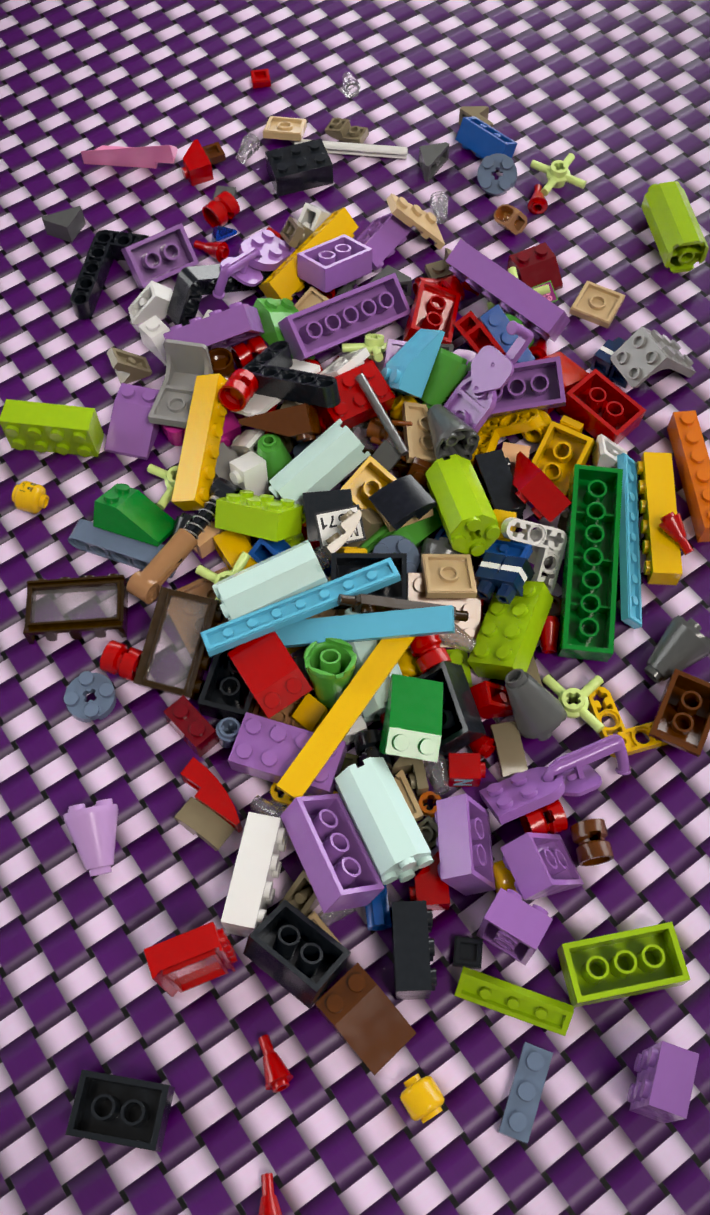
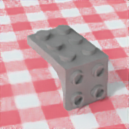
M643 326L616 350L610 358L618 371L633 388H638L646 379L663 369H672L689 378L696 373L692 367L693 361L686 354H681L679 351L681 347L674 339L670 341L666 335L663 334L661 336L655 329L651 331Z
M166 339L163 343L166 353V374L148 419L149 423L186 428L196 376L214 373L208 348L205 344Z

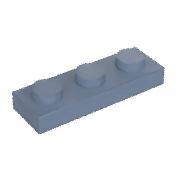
M524 1042L498 1133L528 1144L551 1063L552 1052Z

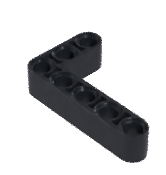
M100 230L95 234L70 297L77 318L88 319L93 315L113 260L126 261L121 249L144 240L149 236L111 230Z
M220 264L189 266L179 272L167 310L168 317L175 325L182 324V326L190 324L189 320L196 318L202 295H210L215 289L221 270ZM261 271L263 276L262 282L271 274L269 271ZM230 276L224 292L260 289L259 285L261 283L254 287L246 286Z
M287 341L272 343L242 368L252 372L257 378L259 387L255 394L323 408H333L341 402L335 377L289 369L293 365V360Z

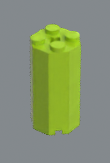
M678 181L651 185L648 188V192L644 195L641 208L664 266L666 268L669 267L673 273L691 271L694 268L693 264L696 262L700 264L705 261L709 247L687 195Z
M457 454L450 455V459L447 460L443 458L436 459L425 475L431 497L437 503L435 507L452 549L463 554L481 556L498 539L501 531L498 526V520L471 461Z

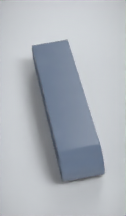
M84 519L78 520L68 538V542L79 550L141 570L164 547L163 544L157 547L94 527L93 522ZM176 570L172 573V575L169 578H172L174 576Z

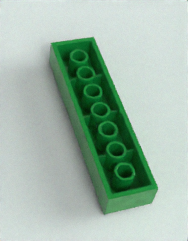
M575 464L570 474L568 499L572 503L567 509V544L564 554L560 613L561 625L558 643L559 657L608 662L613 655L623 469Z

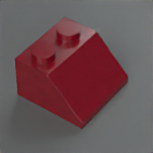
M546 242L509 256L507 271L510 267H516L519 280L532 288L551 280L555 291L563 288L556 256Z

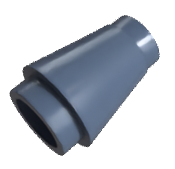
M232 717L220 720L216 726L220 745L224 748H231L234 745L241 726L239 721Z

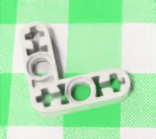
M514 517L505 519L501 525V533L505 538L539 547L533 569L535 574L531 581L544 582L552 594L567 544L566 533L558 528ZM510 527L522 528V533L512 532ZM536 527L539 535L536 540L532 541L530 539V532ZM547 535L558 537L557 542L546 540ZM551 556L553 560L552 566L546 569L544 561L547 557ZM542 572H543V573H546V574H549L548 577H547V576H543V575H542Z

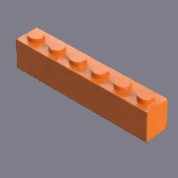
M696 410L673 412L667 431L698 543L710 542V459Z

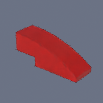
M472 311L454 323L458 333L477 354L487 345L495 347L504 355L506 354Z
M193 757L180 773L183 781L198 791L194 796L196 800L211 809L240 833L243 828L227 791L209 769Z

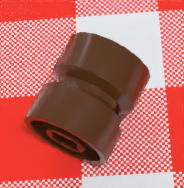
M214 348L208 351L213 373H220L228 380L235 371L232 353L225 348Z
M603 819L584 820L570 826L573 843L578 844L575 851L580 866L599 865L614 859L611 844L605 840L608 832Z

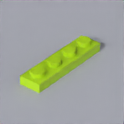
M464 966L454 995L563 1036L566 1035L574 1013V1006Z

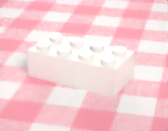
M248 812L221 918V923L229 934L248 937L268 917L266 915L267 905L273 904L275 896L273 880L274 878H279L281 871L280 851L285 852L288 836L285 835L286 828H283L281 818Z

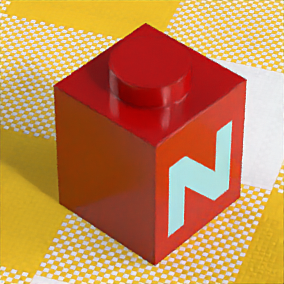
M449 753L447 759L448 787H479L481 778L486 776L485 762H481L480 753Z

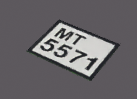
M359 504L314 513L321 549L328 545L326 540L337 532L340 536L342 535L337 528L342 523L339 518L349 510H352L353 513L360 509ZM362 517L345 544L366 540Z

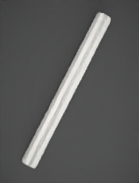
M302 139L301 141H294V144L308 142L311 140ZM322 141L327 153L396 159H407L408 148L401 146Z

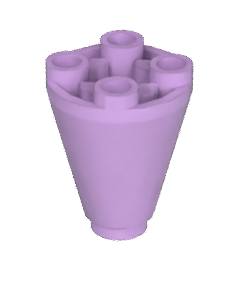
M111 798L96 801L95 806L85 808V804L69 806L68 813L63 815L64 821L85 869L89 870L90 877L111 873V865H114L118 805L113 804Z

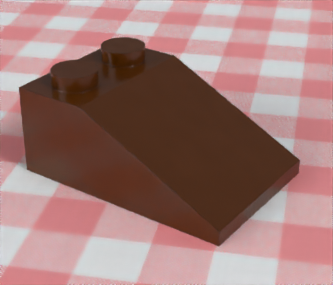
M306 403L238 419L241 425L296 438L297 441H314L316 436L322 434L317 407Z
M675 669L661 697L649 736L699 757L710 731V683Z
M356 963L315 1003L316 1009L374 1076L416 1035L414 1029L359 963Z

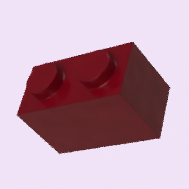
M184 695L163 711L168 723L200 758L219 743L216 730Z

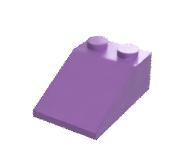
M125 383L121 384L114 400L104 448L105 452L148 460L161 427L160 424L149 423L148 419L159 390Z
M527 832L500 847L503 853V863L511 871L515 879V889L524 900L539 899L580 887L584 884L560 834Z

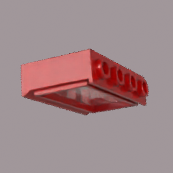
M214 922L143 949L152 979L171 997H174L178 991L182 993L228 974L229 969L235 972L233 963L238 961L233 945L228 940L223 928L217 929Z

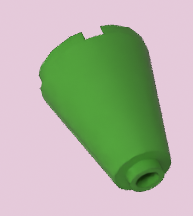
M440 347L422 398H420L423 400L422 404H426L429 409L436 404L443 405L468 374V371L471 370L472 362H468L466 365V359Z
M265 434L259 439L256 454L266 460L268 483L271 486L269 480L293 459L280 437L276 434Z
M325 638V642L318 644L315 641L306 648L304 654V664L316 698L328 709L334 706L349 685L357 663V655L352 650L353 647L348 642L337 638Z

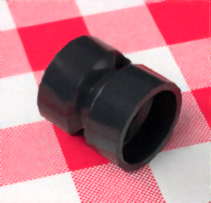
M366 730L355 736V751L359 756L357 758L358 768L365 765L364 759L383 757L390 771L392 770L391 756L379 752L382 730Z

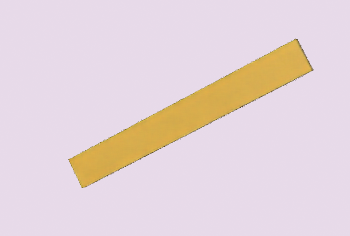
M415 637L380 640L277 783L276 787L293 799L304 796Z

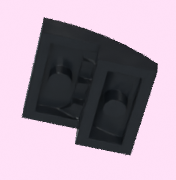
M412 475L404 476L389 483L369 497L370 501L396 531L414 516L420 520L437 505L434 499Z
M351 489L303 493L307 540L319 541L314 513L352 506Z

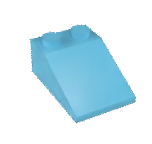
M419 329L386 363L381 374L392 391L402 395L422 398L445 334L444 331Z

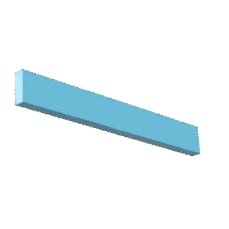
M622 453L617 455V469H623L619 537L621 621L637 629L642 627L637 463L627 454Z
M390 557L200 632L209 657L339 606L337 602L339 594L351 596L369 594L401 581V576Z
M448 605L310 618L275 632L286 648L309 646L315 641L318 644L325 642V638H337L346 642L450 634L455 633L454 607Z

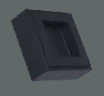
M455 936L452 966H464L480 970L483 939Z

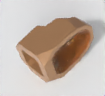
M509 204L499 206L494 212L495 221L514 235L522 233L527 226V217Z

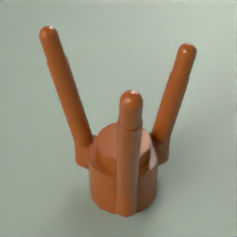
M375 418V420H371L368 424L367 437L371 438V443L380 446L383 443L381 440H386L389 435L379 418ZM391 420L394 426L413 425L411 421ZM397 431L400 437H404V432ZM403 456L401 459L406 462V457Z

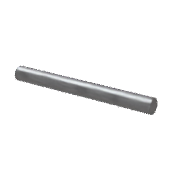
M363 373L357 375L355 379L401 456L406 455L409 450Z

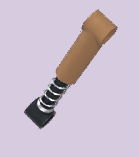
M218 478L211 486L209 502H205V507L199 509V514L193 516V521L187 523L186 529H178L142 572L137 571L130 577L126 587L127 591L147 604L153 603L159 596L161 586L197 546L198 542L196 539H199V534L205 532L206 526H210L212 519H215L216 499L226 497L228 493L238 494L242 488L224 478Z

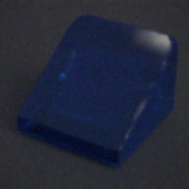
M215 226L213 227L211 242H217L236 235L237 231L231 228Z

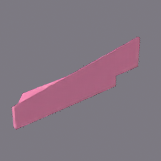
M102 145L95 150L81 151L84 164L156 169L158 163L174 164L177 147L172 145L146 147Z

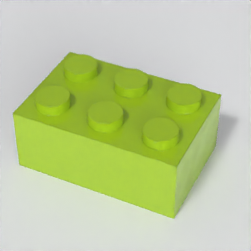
M240 490L238 494L228 493L226 497L216 499L215 528L278 542L301 534L304 505L295 504V500L292 499L276 500L273 495L269 494L254 495V492L251 490Z

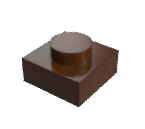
M219 142L202 147L211 165L226 160L225 153Z
M414 457L407 475H412L419 484L428 487L425 473L433 463Z

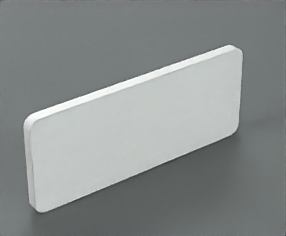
M292 359L293 365L289 368L316 374L321 371L320 365ZM254 394L245 408L235 413L248 417L266 413L283 399Z

